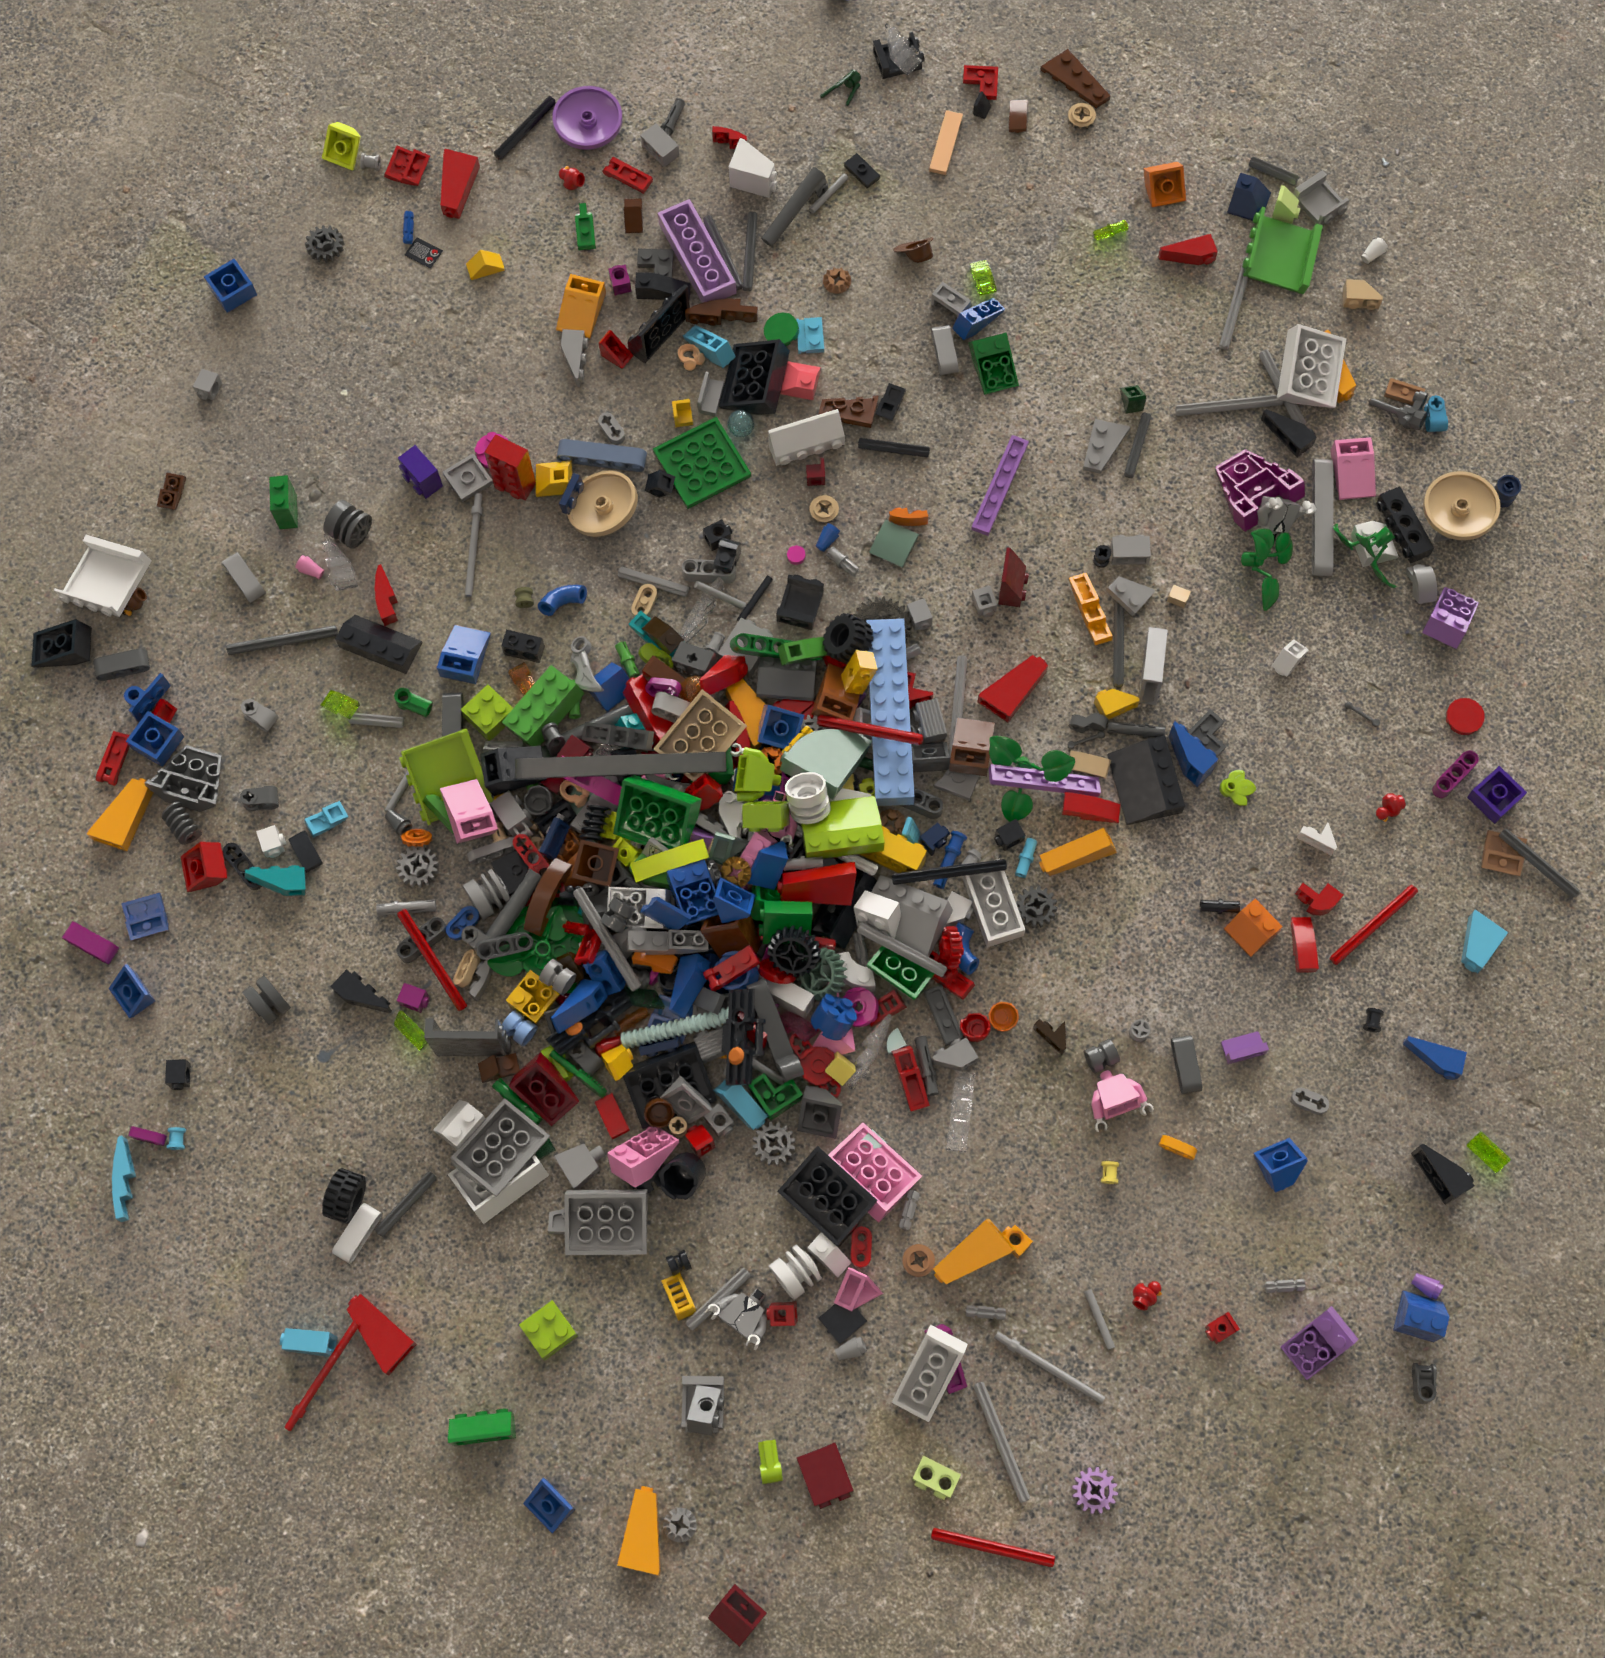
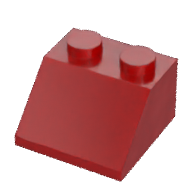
M200 841L180 856L187 892L217 886L227 879L221 843Z

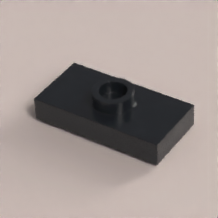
M858 153L844 162V167L866 188H869L880 179V175Z

